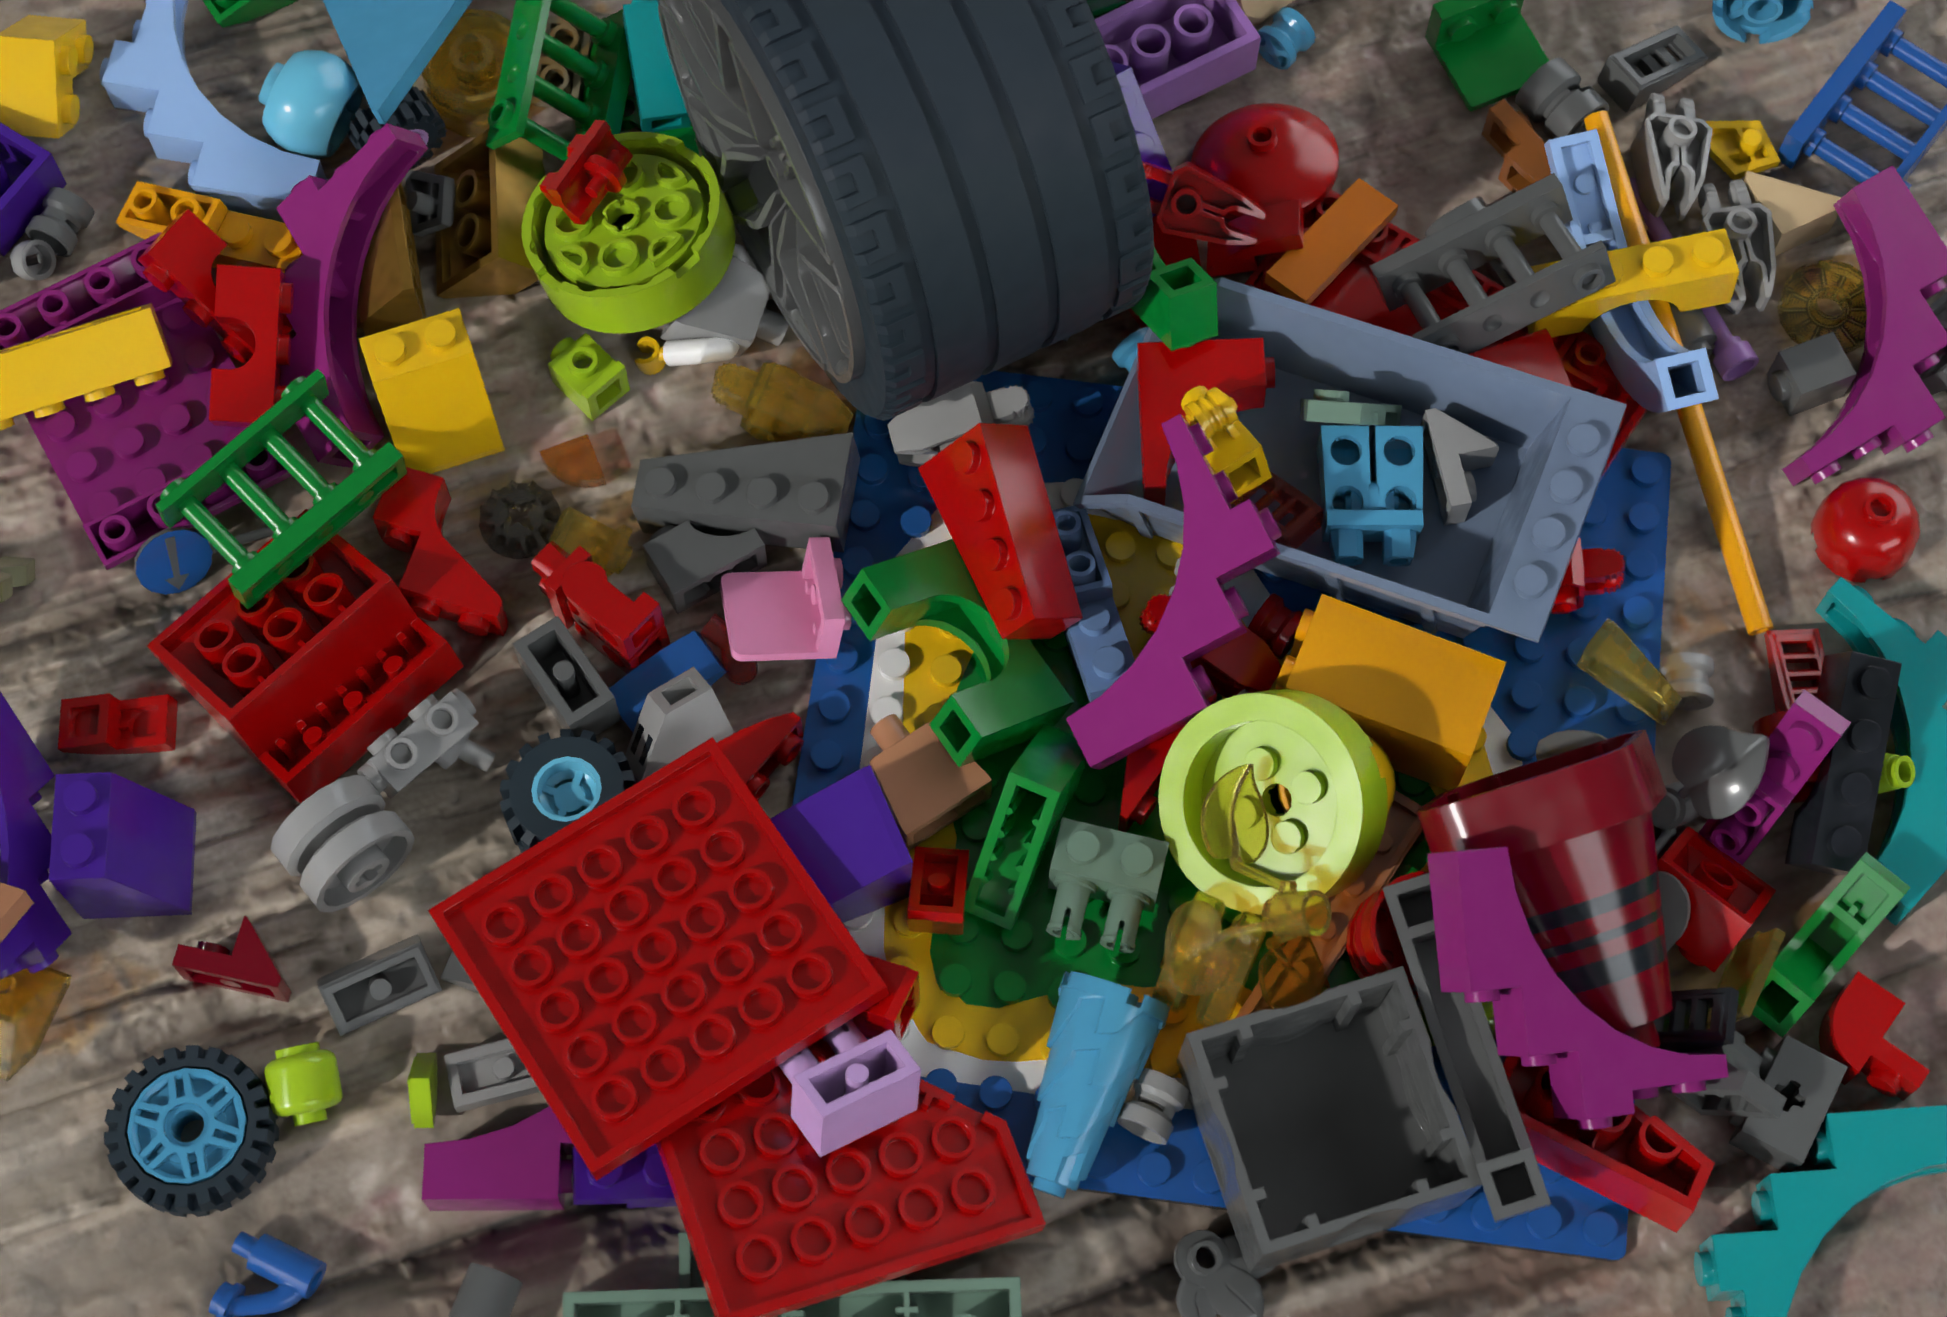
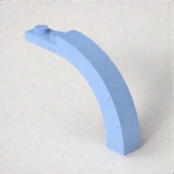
M1597 129L1548 140L1544 147L1551 174L1554 173L1563 185L1573 218L1565 226L1581 249H1584L1601 240L1606 246L1607 251L1626 248L1627 243ZM1648 300L1616 307L1589 323L1595 339L1603 346L1606 354L1605 359L1612 372L1627 393L1643 408L1651 412L1663 413L1719 399L1706 347L1688 350L1678 344L1660 323Z

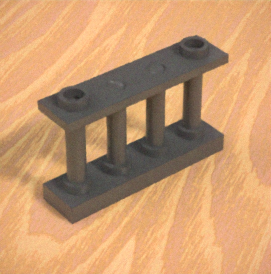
M1554 173L1370 265L1378 290L1388 310L1391 312L1407 304L1423 329L1413 334L1412 337L1465 354L1474 353L1616 282L1604 243L1600 240L1581 249L1565 226L1573 218L1563 185ZM1546 234L1562 257V260L1535 273L1518 247ZM1499 257L1516 283L1488 297L1472 273V270ZM1453 280L1469 307L1441 320L1425 294Z

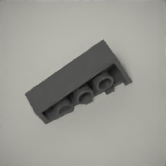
M853 432L642 459L639 464L631 508L643 533L654 534L665 526H678L689 520L694 529L714 536L737 535L755 528L764 544L807 549L809 537H830L832 551L844 552L860 456Z

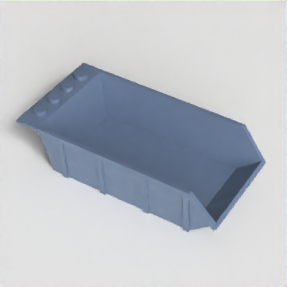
M1223 277L1215 279L1214 281L1217 283L1218 336L1206 340L1264 338L1265 357H1274L1275 388H1266L1264 408L1236 412L1239 421L1262 445L1272 478L1231 503V506L1233 508L1250 499L1258 511L1268 507L1282 533V537L1274 540L1280 554L1254 569L1329 593L1330 597L1343 602L1347 599L1423 625V631L1435 635L1439 630L1464 638L1479 627L1488 626L1538 643L1549 619L1605 469L1627 404ZM1148 328L1143 342H1162ZM1136 356L1073 505L1079 509H1100L1134 526L1141 536L1153 539L1154 535L1183 544L1184 503L1176 461L1167 481L1165 506L1143 498ZM1314 389L1350 391L1349 402L1402 405L1400 426H1420L1425 410L1436 408L1498 444L1499 451L1492 466L1470 470L1476 485L1477 499L1476 502H1472L1465 522L1446 526L1443 523L1423 449L1422 510L1424 526L1416 542L1410 566L1384 565L1382 542H1363L1362 564L1344 566L1332 561L1329 542H1322L1320 475L1316 452V442L1321 425L1369 426V449L1375 426L1383 425L1312 422L1299 419L1301 398L1313 399ZM1370 464V480H1372V464Z

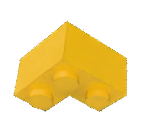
M27 15L0 32V122L22 136L59 139L75 127L74 124L78 122L80 115L79 97L73 94L72 79L88 68L94 51L93 39L86 32L85 19Z

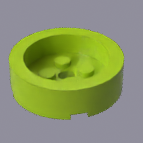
M627 132L613 135L633 155L623 170L627 183L618 193L608 191L585 225L574 224L562 208L553 206L542 193L539 185L546 176L540 180L528 200L522 220V242L525 254L550 302L564 317L579 326L598 332L623 334L646 331L670 323L685 315L706 299L719 284L732 260L736 240L735 223L713 168L703 155L700 157L692 150L686 148L682 140L661 133ZM634 214V217L623 225V230H619L617 226L612 225L621 215Z
M1273 689L1235 695L1206 707L1185 725L1172 743L1162 768L1159 783L1158 802L1161 827L1166 842H1169L1170 852L1180 869L1199 890L1216 902L1237 911L1257 915H1273L1319 903L1347 889L1361 876L1374 858L1380 846L1387 820L1388 797L1385 777L1381 778L1376 760L1370 749L1373 745L1368 736L1341 708L1324 698L1299 690ZM1276 784L1283 785L1291 794V807L1285 814H1276V810L1271 804L1268 791L1273 789Z

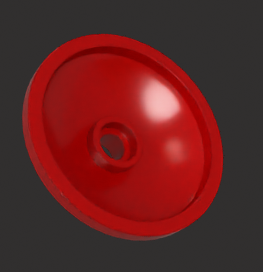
M1260 103L1235 109L1214 121L1198 139L1192 153L1191 163L1244 192L1262 208L1300 199L1305 214L1317 206L1334 186L1339 171V151L1336 139L1329 127L1314 114L1292 105ZM1230 211L1226 214L1225 218L1234 220L1245 215V213Z

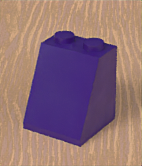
M871 765L853 772L770 818L842 923L909 897L913 860Z
M112 772L56 774L49 881L83 919L192 915L197 812L189 806Z

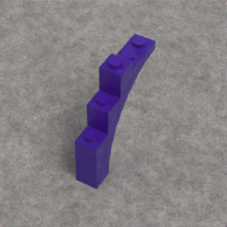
M1 691L0 882L25 890L34 903L0 943V980L26 968L30 974L46 968L59 957L56 949L72 934L41 886L42 883L49 879L47 869L50 867L52 835L35 811L33 805L42 798L39 790L55 775Z

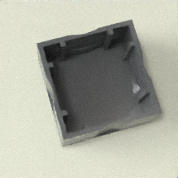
M1403 966L1327 989L1313 999L1295 1006L1260 1010L1186 1034L1176 1062L1184 1085L1190 1091L1189 1100L1249 1274L1459 1207L1482 1186L1455 1106L1448 1098L1438 1079L1432 1058L1431 1041Z

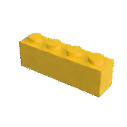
M145 304L0 350V431L15 425L13 417L33 411L35 418H41L64 410L66 408L64 400L83 395L86 402H91L116 393L113 385L133 379L136 386H142L165 378L163 369L171 367L173 359L153 304Z

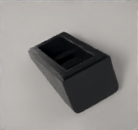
M1732 987L1671 991L1673 1009L1664 1016L1654 1020L1661 1041V1045L1657 1047L1659 1049L1685 1053L1733 1044L1739 991ZM1712 1008L1710 1029H1706L1708 1009Z

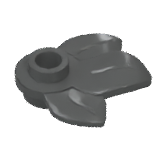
M1196 1230L1180 1239L1174 1251V1265L1178 1275L1181 1277L1176 1295V1303L1182 1317H1216L1217 1314L1221 1317H1263L1264 1297L1261 1285L1256 1279L1268 1274L1275 1266L1249 1274L1236 1235L1221 1239L1211 1231ZM1199 1248L1207 1250L1211 1255V1264L1207 1269L1202 1268L1196 1261V1253Z

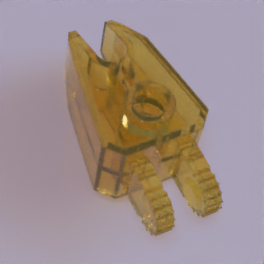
M729 362L728 364L723 363L722 366H718V370H715L713 379L715 383H713L711 389L712 399L714 398L716 400L715 403L718 402L720 406L725 405L727 409L741 414L740 426L751 436L759 440L781 442L847 433L854 414L833 391L799 375L789 367L776 363H763L758 373L740 365L738 367L736 363L731 364Z

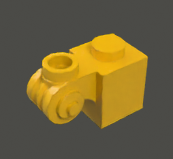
M1197 386L1189 390L1181 402V407L1186 413V420L1190 426L1198 422L1200 423L1214 450L1205 456L1215 474L1221 470L1225 471L1238 499L1272 478L1262 445L1239 421L1236 413L1238 406L1234 399L1217 387L1208 390L1204 386Z

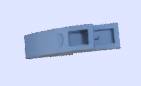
M1073 505L1052 510L1083 619L1063 632L1076 673L1081 675L1089 702H1092L1133 665L1135 659L1113 599L1112 582L1087 510L1079 509Z

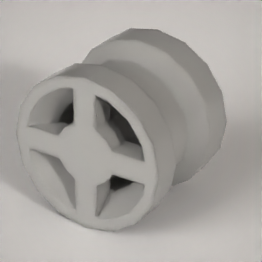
M1679 652L1663 657L1661 660V673L1666 678V685L1660 691L1662 705L1685 711L1700 710L1711 706L1714 703V690L1709 685V678L1714 674L1715 662L1713 658L1694 652Z

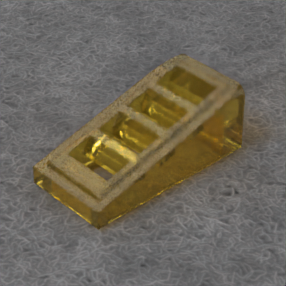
M1607 618L1587 644L1577 664L1578 668L1656 722L1665 726L1682 700L1681 696L1614 621Z

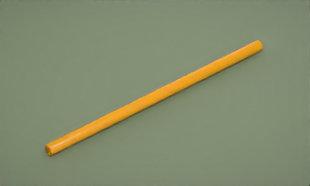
M1607 111L1594 112L1584 118V124L1587 131L1593 129L1598 131L1627 247L1650 243ZM1648 300L1665 330L1683 347L1669 302ZM1702 403L1676 409L1749 636L1764 633L1767 630L1773 629L1774 626Z

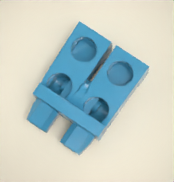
M1321 425L1316 442V452L1320 475L1322 542H1329L1332 561L1344 566L1362 564L1363 542H1382L1384 565L1410 566L1416 542L1424 526L1422 510L1423 426H1375L1369 449V426ZM1370 464H1372V480H1370Z

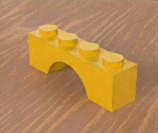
M1723 228L1607 251L1616 282L1528 325L1527 328L1529 334L1546 328L1551 338L1582 332L1590 322L1603 313L1625 304L1644 300L1667 301L1674 304L1680 312L1730 303L1740 271L1726 229ZM1558 261L1534 265L1531 268L1536 273Z

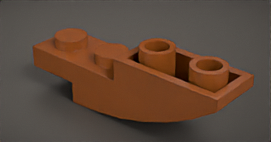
M1505 99L1489 108L1481 135L1504 158L1498 179L1512 193H1515L1551 175L1544 147L1545 142L1533 130L1527 116L1520 111H1515ZM1641 214L1646 232H1648L1649 227L1645 224L1644 217Z

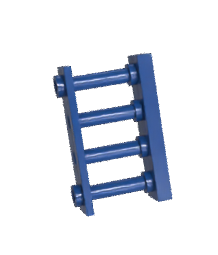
M1891 0L1883 8L1787 132L1777 153L1782 164L1792 169L1803 153L1810 158L1815 154L1860 183L1880 173L1881 171L1826 138L1827 132L1823 130V127L1827 122L1831 120L1837 124L1839 121H1842L1904 160L1898 167L1897 172L1910 190L1912 185L1906 182V180L1947 127V104L1942 110L1879 72L1877 70L1879 65L1874 63L1880 53L1887 58L1892 54L1946 88L1947 64L1903 38L1904 32L1898 29L1907 11L1905 8ZM1854 87L1860 90L1866 87L1925 123L1929 128L1920 140L1914 143L1851 104L1853 98L1848 95Z

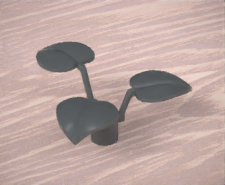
M1714 725L1695 728L1682 736L1672 756V770L1679 782L1665 785L1667 794L1652 810L1653 825L1661 829V834L1655 841L1657 856L1669 839L1676 836V827L1694 821L1699 814L1707 819L1726 818L1740 811L1755 793L1766 768L1770 745L1769 737ZM1585 730L1555 732L1538 742L1535 750L1536 758L1538 761L1607 738ZM1658 871L1668 952L1682 937L1688 926L1691 904L1688 892L1682 883L1672 874Z

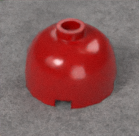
M1858 477L1841 483L1822 500L1811 522V534L1814 531V540L1817 544L1815 552L1819 560L1834 574L1847 580L1865 583L1867 579L1884 577L1882 580L1891 578L1907 564L1920 536V520L1911 498L1897 485L1881 478Z

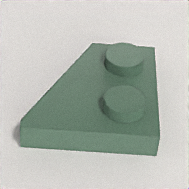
M1314 389L1313 399L1301 398L1299 419L1304 421L1400 426L1402 405L1349 402L1350 391Z

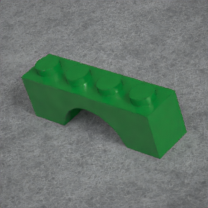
M1154 247L1153 267L1146 291L1141 300L1131 309L1171 351L1188 348L1197 342L1218 336L1217 283L1192 258L1166 266Z

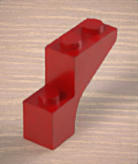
M406 467L407 474L382 494L372 517L381 539L388 546L403 552H411L414 548L398 588L416 615L421 619L437 621L440 617L457 622L461 629L474 635L486 636L490 632L504 637L509 621L506 612L503 610L501 597L443 537L444 519L451 502V496L444 478Z

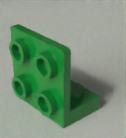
M1443 0L1432 6L1425 38L1465 106L1471 112L1516 95L1528 78L1541 66L1550 61L1520 13L1524 0Z

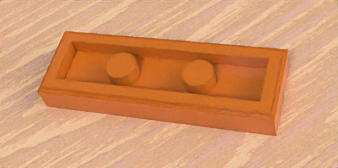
M1358 178L1304 233V248L1287 251L1266 272L1264 283L1286 298L1310 305L1396 216L1398 204Z

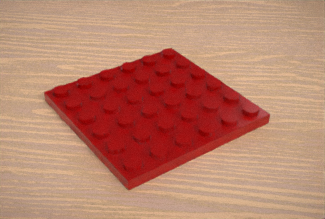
M713 737L428 910L596 1181L889 996L886 984Z

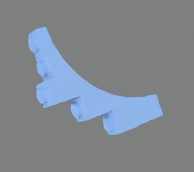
M145 0L146 7L142 20H136L133 27L132 42L115 40L110 57L104 58L101 64L100 83L105 87L113 107L146 112L143 125L144 135L149 139L157 158L190 163L188 185L195 194L221 199L230 211L284 222L276 207L291 194L292 188L297 183L305 180L309 175L327 180L320 160L277 149L249 136L222 116L201 93L189 72L185 57L184 20L188 0Z

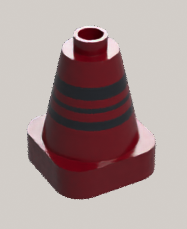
M1637 730L1614 736L1469 782L1437 795L1418 809L1417 814L1431 853L1507 847L1516 894L1531 934L1554 973L1582 1005L1612 1028L1651 1047L1657 1048L1661 1045L1654 1020L1669 1013L1673 1009L1652 810L1664 798L1667 791L1646 730Z

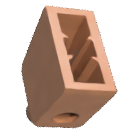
M891 714L877 722L870 730V734L880 746L882 752L873 757L869 763L906 847L910 851L989 800L992 795V779L975 761L958 767L929 726L931 722L926 723L910 734L898 716Z

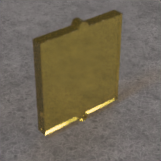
M1778 928L1764 933L1757 931L1754 937L1738 942L1732 951L1717 988L1732 987L1739 991L1736 1022L1749 1018L1753 1012L1786 935L1785 932ZM1712 1008L1708 1009L1706 1029H1710Z

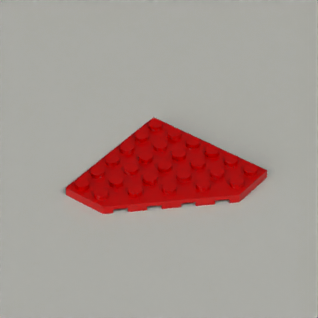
M822 1038L808 1046V1049L819 1063L836 1056L828 1043ZM777 1066L657 1142L656 1144L714 1316L775 1317L1041 1232L1046 1222L1006 1120L987 1111L982 1114L954 1100L955 1095L920 1079L916 1111L819 1157L791 1118L792 1083L781 1068Z

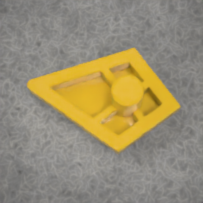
M1760 120L1705 121L1713 129L1709 156L1732 180L1745 177L1747 171L1758 173L1779 165L1780 159Z

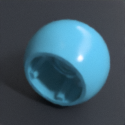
M320 50L299 51L294 53L285 65L278 62L269 71L259 94V103L265 105L262 123L276 144L289 153L312 159L331 157L350 130L349 123L351 120H355V113L359 110L364 92L351 65L337 55Z

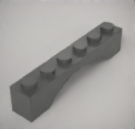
M1429 873L1383 887V892L1494 1222L1496 1223L1550 1206L1551 1201L1500 1055H1498L1482 1002L1465 1003L1464 992H1441Z

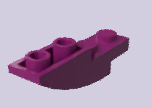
M1804 689L1769 736L1770 745L1766 768L1752 798L1740 811L1729 817L1708 819L1699 831V834L1714 844L1721 852L1728 854L1743 865L1851 722Z

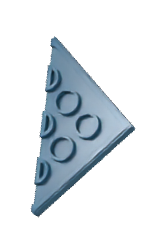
M323 0L368 104L379 124L387 123L473 0Z

